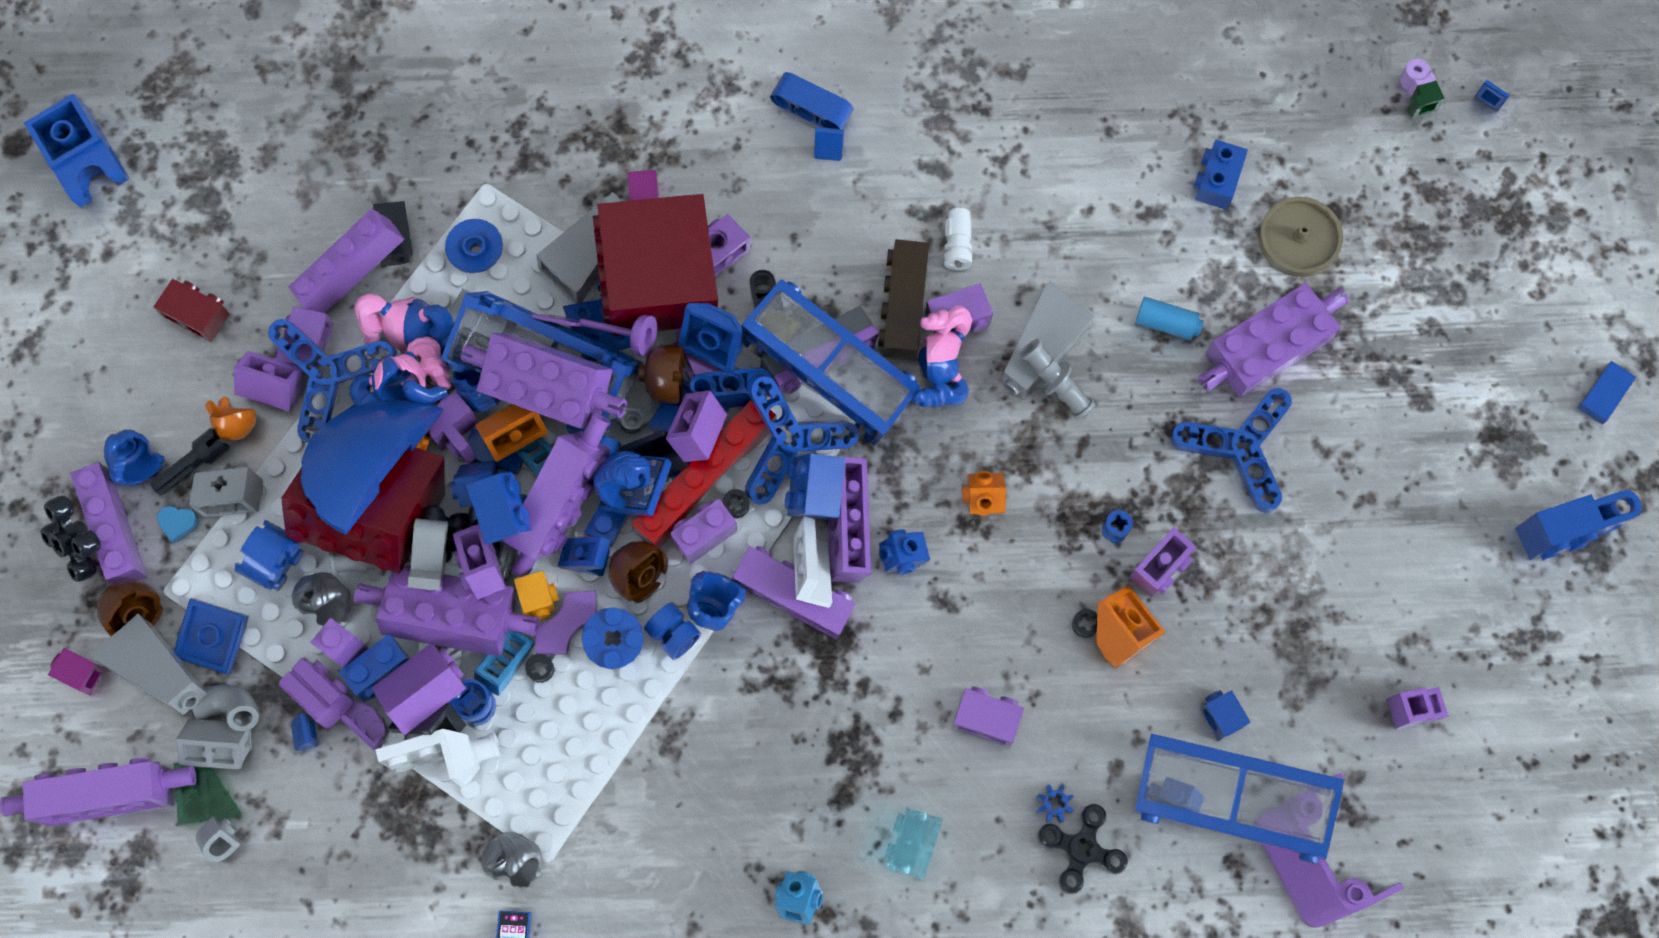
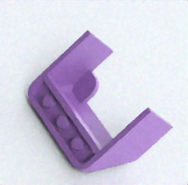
M1342 773L1333 776L1344 779ZM1306 789L1260 812L1255 817L1253 826L1315 841L1308 825L1316 822L1322 816L1324 809L1322 800L1317 791ZM1261 843L1301 920L1307 926L1313 928L1335 922L1404 889L1402 883H1397L1371 893L1367 884L1356 878L1347 879L1338 884L1326 860L1319 859L1318 864L1299 860V853Z

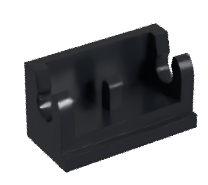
M405 201L373 204V210L390 219L405 239L380 262L381 268L409 263V257L413 256Z

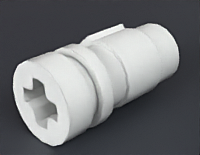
M963 208L951 209L945 222L947 244L944 246V266L950 270H966L972 266L973 247L970 244V211Z

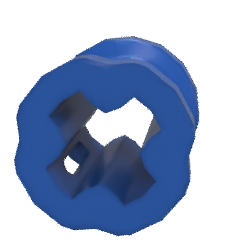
M1123 510L1111 512L1102 526L1104 538L1111 543L1122 542L1132 529L1133 521L1131 516ZM1116 522L1117 526H1123L1121 531H1118L1117 527H1112V524Z

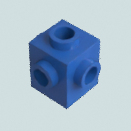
M905 529L895 530L888 534L889 537L879 543V556L884 564L885 572L897 571L898 575L909 574L930 560L923 531L906 533Z

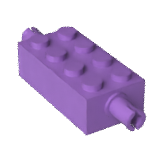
M1307 282L1213 340L1206 354L1215 367L1198 376L1200 386L1205 383L1206 385L1203 389L1209 392L1212 388L1226 380L1237 396L1242 398L1332 341L1341 327L1331 313L1349 303L1348 295L1345 294L1341 297L1340 295L1345 291L1342 288H1337L1334 292L1320 300Z
M492 333L487 351L469 343L462 349V352L469 354L468 356L461 354L462 362L482 368L477 388L478 392L580 429L588 426L594 413L601 415V412L604 411L621 418L626 409L620 408L621 405L627 407L626 399L607 394L613 371L611 368L511 333Z
M596 413L592 414V418L584 433L579 431L558 437L523 503V507L527 509L530 516L529 525L531 531L503 541L520 552L513 567L510 569L514 575L518 577L529 575L537 559L549 556L554 552H559L566 544L568 539L566 533L569 527L574 526L580 518L581 511L579 508L583 501L588 500L595 489L593 484L594 476L611 450L600 443L608 425L611 423L604 416Z
M404 567L400 574L392 571L385 588L358 583L357 589L360 590H355L354 594L355 603L380 606L376 621L381 635L386 636L390 634L395 638L427 644L433 643L438 646L496 657L501 656L508 631L535 636V629L538 628L539 623L538 616L514 613L516 600L513 587L506 586V589L478 600L471 589L465 590L460 577L443 575L439 591L408 588V576L411 570L409 567Z
M143 757L129 760V765L118 766V763L98 765V770L87 772L86 768L66 770V775L55 777L53 773L38 774L34 776V780L22 782V795L2 797L0 800V810L5 817L24 813V820L50 827L173 806L172 788L195 785L196 772L192 765L171 770L160 765V762H151L149 758Z

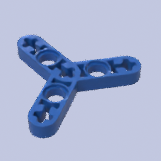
M276 320L269 327L268 334L271 341L309 376L297 428L299 437L307 443L311 440V433L306 432L307 426H313L315 417L309 416V413L323 415V419L316 418L315 427L320 429L331 420L339 384L364 374L373 373L378 363L382 361L380 359L368 360L364 352L367 351V355L372 357L380 353L379 348H382L389 352L385 358L397 356L395 348L384 341H376L329 356L299 327L288 320ZM281 327L285 329L289 327L287 334L297 341L292 344L285 338L281 337L279 339L281 333L278 330ZM303 345H309L312 349V356L306 361H301L298 357V350ZM357 355L361 359V367L356 372H351L347 368V361L350 357ZM318 362L323 367H331L329 372L332 376L329 379L325 377L321 379L323 372L313 365ZM323 393L326 396L327 403L324 408L317 410L313 407L312 399L316 394Z
M756 374L749 379L747 393L772 437L746 483L745 493L755 503L766 504L774 497L790 468V463L794 461L798 452L850 448L858 441L859 431L854 424L847 420L797 422L776 382L772 378L764 374ZM760 382L767 384L764 390L767 396L772 399L766 400L764 395L756 392L759 390L758 384ZM775 405H780L782 408L781 417L778 420L771 421L769 419L770 409ZM784 426L787 431L793 434L791 436V443L784 441L787 437L780 427ZM816 428H821L823 438L818 443H812L810 441L811 432ZM844 428L849 431V435H845L844 440L838 436L831 435V431L833 433H843ZM774 456H779L781 459L780 467L775 471H769L768 461ZM764 472L768 476L772 477V480L770 481L767 478L761 476L762 473ZM757 485L765 488L763 494L755 491Z
M1282 388L1272 389L1266 394L1239 430L1182 422L1172 431L1171 442L1176 449L1181 451L1233 459L1253 505L1260 512L1270 513L1280 505L1282 493L1260 445L1289 410L1292 398ZM1280 398L1282 400L1281 405L1272 414L1267 410L1273 404V400ZM1256 417L1265 419L1268 428L1264 431L1255 429L1252 424L1253 419ZM1185 430L1189 437L1194 438H1189L1188 442L1185 443L1182 442L1183 438L1178 435ZM1199 432H1201L1202 436L1200 438V445H1197L1196 443L1198 442V439L1195 438H1197ZM1210 434L1218 435L1222 440V445L1218 448L1210 447L1206 442V437ZM1240 439L1243 443H1249V447L1246 451L1250 459L1247 460L1245 463L1243 462V460L1247 457L1245 450L1243 448H1237ZM1248 466H1259L1263 471V476L1260 479L1250 477L1247 471ZM1265 481H1267L1268 484H1266L1263 487V489L1261 486L1258 489H1255L1254 486H1259L1263 484ZM1264 491L1267 496L1272 495L1274 497L1271 505L1268 501L1262 502L1261 497L1264 495Z

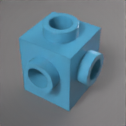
M786 871L783 882L780 881L776 888L775 908L781 919L810 925L815 909L819 910L821 907L823 891H821L816 878L812 874L805 871H798L797 874Z

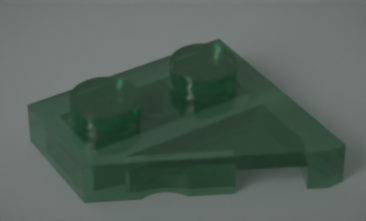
M174 763V769L188 767ZM193 766L196 772V784L175 788L177 818L180 827L206 823L212 816L219 821L224 817L228 820L242 818L241 811L213 768Z

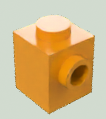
M543 570L514 579L524 615L538 616L540 621L550 617L551 612L557 611L554 603L559 601L556 586L554 583L549 584Z

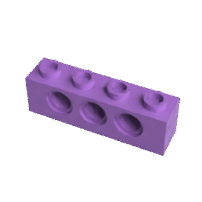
M729 214L722 219H715L708 226L710 244L721 246L718 249L711 248L715 277L750 251L751 237Z
M843 457L845 458L840 516L839 518L828 519L831 581L858 583L871 575L867 459Z

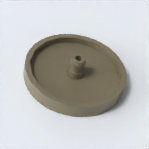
M1291 197L1281 200L1269 209L1261 222L1258 238L1264 257L1274 268L1287 275L1309 277L1325 271L1335 261L1342 248L1343 231L1337 216L1325 204L1308 197Z

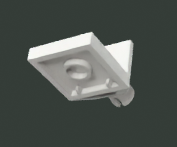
M440 729L432 735H421L375 749L378 762L391 770L395 769L396 772L410 770L414 768V763L426 760V763H432L444 759L449 779L460 787L468 785L480 769L479 763L493 757L502 756L495 733L472 739L467 734L447 729Z

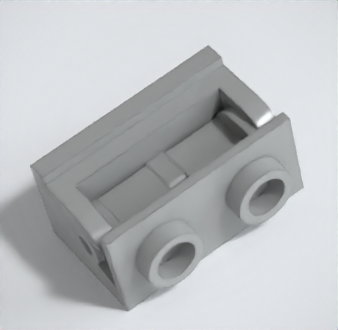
M188 719L176 738L178 765L241 770L243 761L248 752L252 750L251 729L248 731H236L230 728L227 721Z

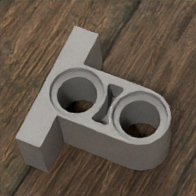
M416 518L413 531L408 588L440 590L447 564L448 522Z

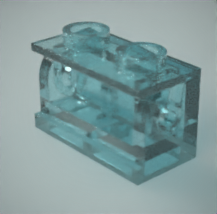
M907 807L905 814L898 813L893 831L899 832L895 844L889 843L884 861L889 862L887 870L923 882L943 819L916 810L910 811V808Z

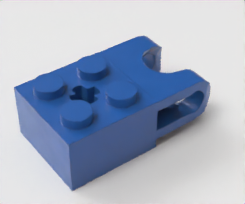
M74 94L24 122L31 137L50 169L54 171L68 197L80 208L92 202L88 188L90 181L95 176L105 174L108 178L115 181L117 185H121L129 180L127 172L87 105Z
M1630 490L1620 491L1596 500L1590 494L1537 512L1515 529L1529 560L1541 557L1542 561H1547L1559 556L1560 552L1579 550L1586 547L1587 543L1599 539L1600 536L1613 532L1621 527L1623 523L1631 521L1640 515L1642 505L1638 496ZM1618 500L1626 501L1630 505V512L1621 514L1615 505Z

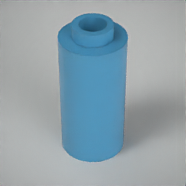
M1144 296L1135 324L1191 341L1193 336H1199L1204 320L1199 319L1200 313Z

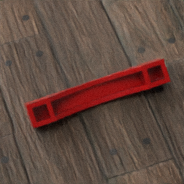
M752 400L720 431L709 459L691 461L689 468H685L661 492L653 517L639 515L631 523L634 533L643 541L660 549L671 537L672 527L680 520L686 518L706 492L735 463L755 449L770 434ZM770 410L769 419L775 421L777 420V415Z

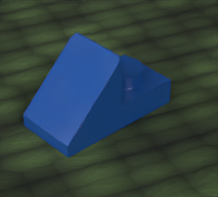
M604 537L568 538L562 548L558 567L590 575L603 576L610 553L609 545L611 540Z

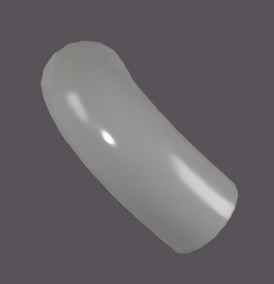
M220 684L203 687L207 695L192 708L196 719L226 715L228 725L236 731H248L259 720L258 705L250 692L236 685Z

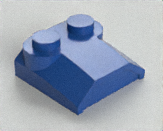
M689 303L685 308L678 346H683L685 353L731 373L736 365L737 357L743 349L741 342L742 327L734 315L709 303Z

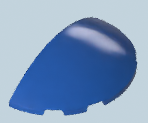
M383 400L363 404L342 412L324 424L309 441L301 460L302 475L300 478L305 498H309L316 507L315 510L318 517L335 530L346 535L379 494V484L406 450L413 451L443 413V408L432 404L415 403L409 400Z

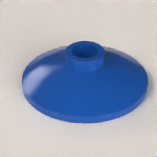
M468 219L458 223L451 229L445 241V252L448 260L455 268L466 273H480L488 270L496 264L503 251V240L500 232L493 224L482 219ZM474 247L481 248L479 252L471 253Z

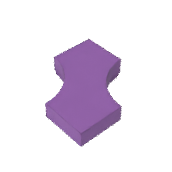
M596 591L565 593L564 602L559 612L550 620L539 623L538 628L535 629L536 654H568L573 636L584 627L593 614L597 613Z

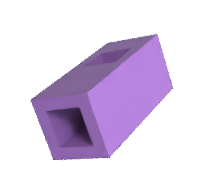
M331 617L310 642L343 668L369 649V647Z

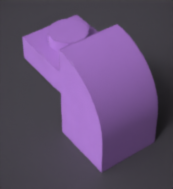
M453 391L436 405L443 408V413L429 429V433L441 451L448 448L456 459L461 456L469 464L477 456L462 436L475 427V424L479 423V421L458 393Z
M1424 687L1401 692L1386 699L1396 730L1449 717L1439 687L1431 689Z

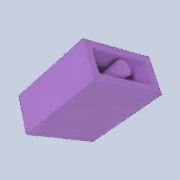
M431 643L371 689L389 718L403 735H406L464 691L466 687L460 680L464 674L445 648L439 651Z

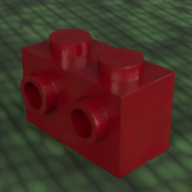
M172 278L153 308L168 321L212 342L230 315L223 306L224 301L212 293H209L207 296L200 293V289L189 281L185 280L181 283Z

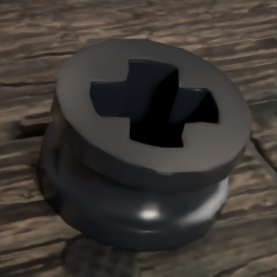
M733 489L728 491L723 497L722 503L733 518H742L748 513L750 503L744 491ZM737 497L738 501L743 500L741 509L737 511L734 507L729 508L731 499Z
M1090 609L1078 611L1072 621L1074 633L1081 638L1094 636L1097 632V613ZM1084 616H1086L1087 621L1092 620L1094 623L1091 625L1090 631H1086L1084 626L1080 627L1078 624Z
M535 654L526 662V673L534 682H547L554 674V664L547 655ZM536 662L548 664V667L544 668L547 671L544 675H540L538 672L532 673V670L536 669L534 667Z

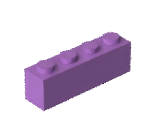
M371 208L288 287L302 307L316 312L327 313L405 239L390 219Z
M96 462L71 472L70 475L88 529L98 536L101 543V548L96 553L105 580L113 584L123 579L140 580L147 577L117 486L112 482L108 468L100 462Z
M749 546L732 576L733 582H738L741 587H744L752 595L836 640L856 603L851 601L852 597L836 589L835 592L832 591V604L829 608L796 600L794 564L784 560L780 563L771 558L772 553L759 546L755 549Z

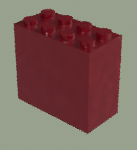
M704 194L597 204L598 215L592 217L605 324L632 329L635 320L639 316L646 314L655 317L657 331L676 330L682 328L685 308L689 303H709L718 308V294ZM612 333V336L621 335V334Z
M416 447L413 451L406 450L379 484V494L346 535L335 530L318 517L315 510L316 507L309 498H305L300 478L302 471L300 468L281 497L286 537L291 538L295 542H304L319 547L323 551L334 552L347 556L351 560L362 561L377 566L381 570H389L400 574L412 554L413 531L416 518L421 519V512L425 507L430 505L439 506L445 497L444 456Z

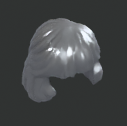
M319 572L300 578L292 592V604L303 615L316 614L318 625L324 626L330 617L340 624L348 620L351 611V596L348 588L339 579L332 576L331 573Z
M505 832L486 845L481 856V866L483 872L492 879L497 880L500 877L508 876L513 887H519L520 889L529 888L531 882L536 878H540L542 874V853L537 844L523 835L515 832Z

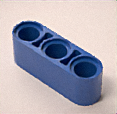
M789 72L783 73L770 95L771 101L778 107L821 128L843 129L854 110L851 103L844 98Z
M763 368L732 370L731 373L726 371L701 373L692 377L686 394L710 390L722 408L743 407L751 400L747 393L749 379L756 374H764L772 379L773 377L770 372ZM760 382L758 385L761 388L756 392H759L766 398L767 394L764 387L767 384Z

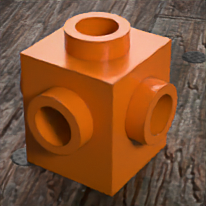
M979 471L975 474H967V485H962V502L968 503L970 514L987 516L993 513H1005L1006 485L1003 473Z

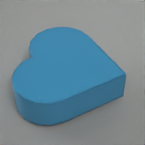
M166 506L157 515L158 524L173 544L193 532L199 524L198 516L187 508L178 510L173 506Z

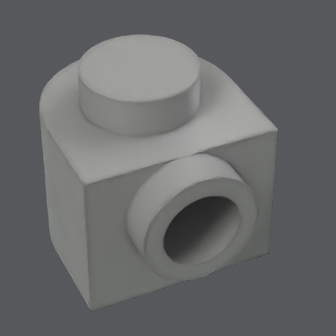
M212 816L196 834V842L201 852L211 862L226 859L241 845L235 835L238 831L237 828L225 817L219 821Z

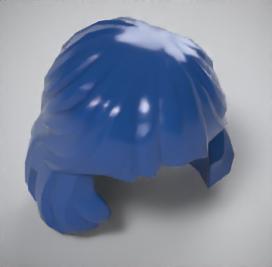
M124 429L117 434H111L105 441L103 450L112 482L119 486L134 487L150 480L152 477L157 476L158 471L164 467L166 462L163 455L155 452L152 453L149 440L143 434L134 430Z
M630 451L615 452L607 457L594 476L595 491L599 499L616 511L623 509L627 500L620 497V489L634 492L641 487L646 488L651 479L649 460L645 457H640L638 453L635 454Z
M711 571L698 572L691 580L687 603L688 614L691 620L700 628L712 631L722 630L732 619L736 610L744 603L746 589L741 587L738 582H733L726 575Z

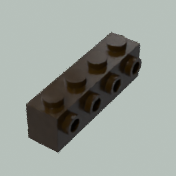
M895 239L894 249H888L886 266H891L892 270L891 276L885 275L883 293H889L888 303L882 302L881 319L886 320L885 330L879 329L878 346L883 347L882 357L917 360L929 243Z

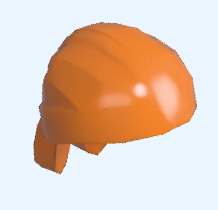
M227 397L220 398L218 406L211 400L205 404L206 410L210 414L211 426L214 428L215 434L221 439L227 441L241 440L248 436L256 425L255 409L230 408Z

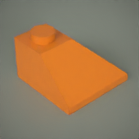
M1129 585L1098 603L1097 646L1101 649L1104 658L1115 669L1166 633Z

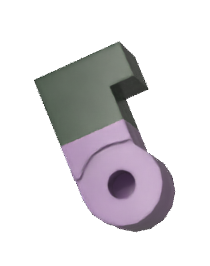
M1410 60L1400 76V84L1408 91L1412 100L1408 107L1411 118L1438 111L1445 98L1433 72L1424 60Z

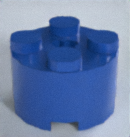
M264 520L263 525L265 527L262 529L256 526L243 544L240 552L245 554L242 564L235 563V572L268 590L274 589L279 591L287 580L286 573L291 565L296 566L299 563L304 550L299 548L301 543L286 537L284 529Z
M615 607L601 609L593 614L584 625L581 637L583 650L588 658L599 667L608 669L622 668L633 662L640 653L644 640L642 627L636 617L624 609ZM608 630L611 633L615 631L620 633L621 637L618 639L621 643L617 647L614 644L607 646L604 643V640L607 639L604 634Z

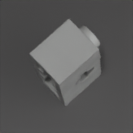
M236 466L234 469L227 470L209 469L207 472L194 473L189 506L204 518L258 512L263 479L246 466Z

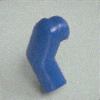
M407 380L402 385V391L406 399L415 403L432 404L448 396L446 388L437 385L427 389L417 384L415 380Z

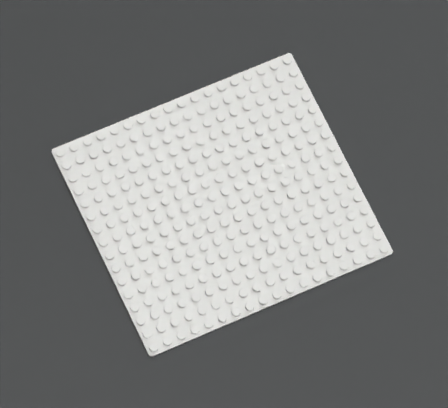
M484 184L391 302L416 297L424 300L429 305L438 304L450 311L463 288L471 293L491 292L537 314L566 317L563 306L575 303L538 269L536 257L539 252L564 232L489 184ZM468 219H482L490 222L498 229L503 240V251L499 260L494 266L480 273H466L458 270L450 263L445 252V241L451 229L458 223ZM474 247L471 253H477L481 248ZM596 282L583 302L602 299ZM517 324L512 333L551 348L555 340L520 324ZM561 324V325H563V326L568 327V328L571 329V327H570L569 325ZM679 329L657 331L653 349L662 345H673L674 342H677L675 331ZM382 331L380 341L391 344ZM457 335L454 347L458 344L459 340L461 339V337ZM364 336L354 348L366 345ZM469 337V339L466 342V344L469 343L475 347L484 349L476 343L475 339ZM560 343L557 350L582 358L581 352ZM743 347L742 352L737 357L733 370L759 368L761 358ZM379 348L380 353L378 355L368 356L367 351L364 354L368 360L381 359L382 356L385 357L389 352ZM395 348L397 355L406 353ZM631 348L620 350V352L644 362L643 364L645 365L647 356H638L632 352ZM357 355L350 357L347 361L348 370L356 372L360 369V357ZM684 359V368H686L688 365ZM597 360L594 363L600 364L601 361ZM447 365V370L449 371L451 377L450 383L452 385L451 388H449V390L453 392L456 389V385H454L452 382L454 370L450 369L449 365ZM683 368L682 378L689 381ZM355 379L339 384L331 419L355 404L350 396V386ZM635 380L626 397L627 407H624L625 409L636 408L640 411L650 404L652 398L646 392L644 382ZM628 381L621 385L617 395L618 398H620ZM802 384L794 393L786 394L785 392L782 394L797 422L847 420L852 424L856 423L829 401ZM318 393L312 401L313 407L317 410L324 408L327 403L326 396L323 393ZM780 405L773 406L770 410L777 415L778 420L782 415V408ZM745 406L730 408L721 430ZM489 409L482 413L472 411L479 422L490 416ZM309 413V416L315 417V420L316 418L323 419V415ZM544 416L542 421L549 433L544 435L543 438L553 448L559 436L568 434L566 430L567 424ZM298 418L256 471V474L263 479L258 512L221 516L166 585L164 594L184 609H187L189 599L195 598L249 615L240 648L281 677L291 672L292 667L301 658L305 657L311 663H314L316 660L321 662L330 671L327 677L332 682L337 678L350 689L338 673L343 667L310 643L323 627L317 624L316 614L303 615L292 604V592L300 578L319 572L331 573L329 552L302 542L299 548L304 550L303 556L296 566L291 565L286 573L287 580L279 591L274 589L268 590L235 572V563L242 564L245 556L240 550L256 526L263 529L265 527L263 525L264 520H267L285 530L281 497L302 467L301 460L308 445L298 435ZM315 420L313 426H307L306 432L311 433L310 438L319 430V428L315 427ZM634 420L627 422L628 426H635L637 424ZM613 422L610 429L605 431L604 436L619 441L622 446L652 435L654 432L646 426L642 427L636 434H628L622 430L620 425ZM784 426L780 427L787 437L784 441L791 443V436L793 434L787 431ZM816 428L811 432L810 441L812 443L821 441L823 431L821 428ZM844 428L843 433H833L831 431V435L838 436L844 440V436L849 435V431ZM471 430L462 436L466 442ZM769 434L755 449L735 463L706 492L686 518L689 520L698 514V508L708 501L715 502L717 499H720L723 502V497L730 490L739 489L745 492L746 483L772 436ZM431 437L426 451L444 456L445 497L439 507L444 510L448 518L455 513L469 514L470 506L460 508L458 499L453 500L450 482L454 481L453 476L456 475L459 466L466 465L467 463L461 456L456 459L448 448L441 451ZM540 446L537 447L536 449H534L533 451H531L528 455H529V456L533 455L534 453H536L537 451H539V450L541 449V447H540ZM841 449L798 452L796 457L810 453L836 457ZM546 455V456L543 457L541 460H539L538 462H536V464H539L541 461H543L544 459H546L548 456ZM774 456L768 461L769 471H775L781 465L779 456ZM523 463L519 474L513 473V476L520 485L519 494L528 496L536 481V477ZM497 469L498 474L500 472H505L504 470ZM764 472L762 473L761 476L767 478L770 481L772 480V477L768 476ZM787 473L771 501L766 504H757L749 498L750 507L748 513L742 518H734L737 522L738 531L691 565L687 563L670 537L660 548V550L666 553L668 558L666 574L661 572L656 582L661 583L659 588L643 602L636 603L633 600L630 602L620 596L613 589L608 578L609 565L613 553L629 542L643 541L634 533L631 525L639 515H629L612 548L609 547L610 553L603 576H595L558 567L562 549L559 552H554L549 556L537 559L530 574L543 570L549 584H555L559 596V601L554 602L557 611L551 612L550 617L540 620L539 623L550 620L559 612L564 602L565 593L596 591L597 612L601 609L615 607L624 609L636 617L642 627L644 638L640 653L633 662L625 667L616 669L599 667L588 658L583 650L581 638L583 627L573 636L568 654L547 655L554 664V674L549 681L537 683L532 681L525 670L527 660L536 654V638L530 634H524L534 640L535 645L499 696L492 693L496 699L497 706L494 716L484 725L472 726L466 724L460 732L467 734L472 739L495 733L502 756L493 757L479 763V771L468 785L463 787L449 779L444 759L432 763H426V760L414 763V768L412 769L501 832H515L528 838L540 847L542 860L546 863L552 862L713 633L712 630L697 626L688 614L687 603L692 578L698 572L711 571L726 575L732 579L749 546L754 549L759 546L770 551L793 519V517L787 516L788 509H785L784 506L785 495L790 490L791 480L788 479ZM668 476L662 491L673 481ZM757 485L755 491L763 494L765 488ZM595 489L590 498L586 501L584 500L579 508L581 516L574 526L569 527L566 533L568 538L589 537L585 535L584 531L601 501ZM737 497L732 498L729 508L734 507L736 511L740 510L743 500L738 501ZM519 551L517 552V556H516L515 561L517 560V558H518V556H519V554H520ZM453 553L452 559L446 564L444 574L460 577L459 573L463 572V569L459 568ZM411 562L406 563L404 567L411 568ZM376 567L375 570H372V568L359 572L355 570L342 572L335 576L348 588L351 596V611L348 620L341 622L340 625L369 648L385 637V635H381L376 621L380 606L355 603L354 594L355 590H360L357 589L358 583L379 588L387 586L392 571L388 570L384 576H381ZM511 572L509 580L504 581L505 586L513 587L516 600L514 613L523 614L514 579L520 577ZM670 602H673L684 614V621H691L702 633L698 641L676 660H672L661 648V641L655 642L644 630L648 620ZM608 630L604 634L607 638L604 640V643L607 646L614 644L617 647L621 643L618 639L621 637L618 631L611 633ZM393 637L410 659L429 645L427 643ZM511 640L508 642L510 646L518 651L522 648ZM435 645L439 651L444 648L443 646ZM461 650L463 653L462 658L455 661L464 674L460 680H474L473 671L486 657V654ZM504 651L501 652L502 655L510 660L514 658ZM497 661L494 662V665L505 670L506 667ZM536 662L534 664L536 669L532 670V673L538 672L540 675H544L547 672L544 668L548 667V664ZM351 689L346 694L352 701L364 702ZM377 697L365 701L376 708L384 718L386 736L382 747L421 736L418 734L403 735L402 733H392L388 727L393 721L386 714Z

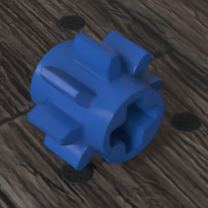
M1047 785L1045 787L1047 795L1038 794L1036 796V799L1042 802L1036 812H1044L1047 815V823L1052 817H1057L1058 821L1062 823L1064 822L1062 813H1072L1074 811L1072 807L1068 806V801L1074 796H1066L1063 793L1064 785H1061L1054 791L1050 785ZM1057 797L1059 798L1058 804L1062 808L1059 807L1053 811L1051 810L1052 804L1048 800Z

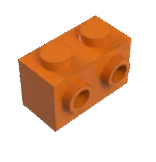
M514 404L475 424L496 462L549 433L538 413Z

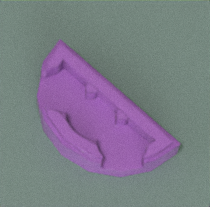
M353 701V705L343 715H340V719L374 751L381 748L386 736L384 718L376 708L366 702Z

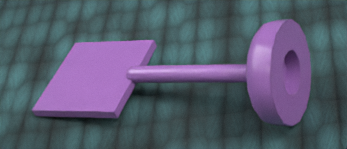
M532 314V318L569 326H583L630 336L632 352L642 357L648 356L652 351L657 337L655 317L646 314L639 316L635 320L632 329L586 319L576 320L557 315Z

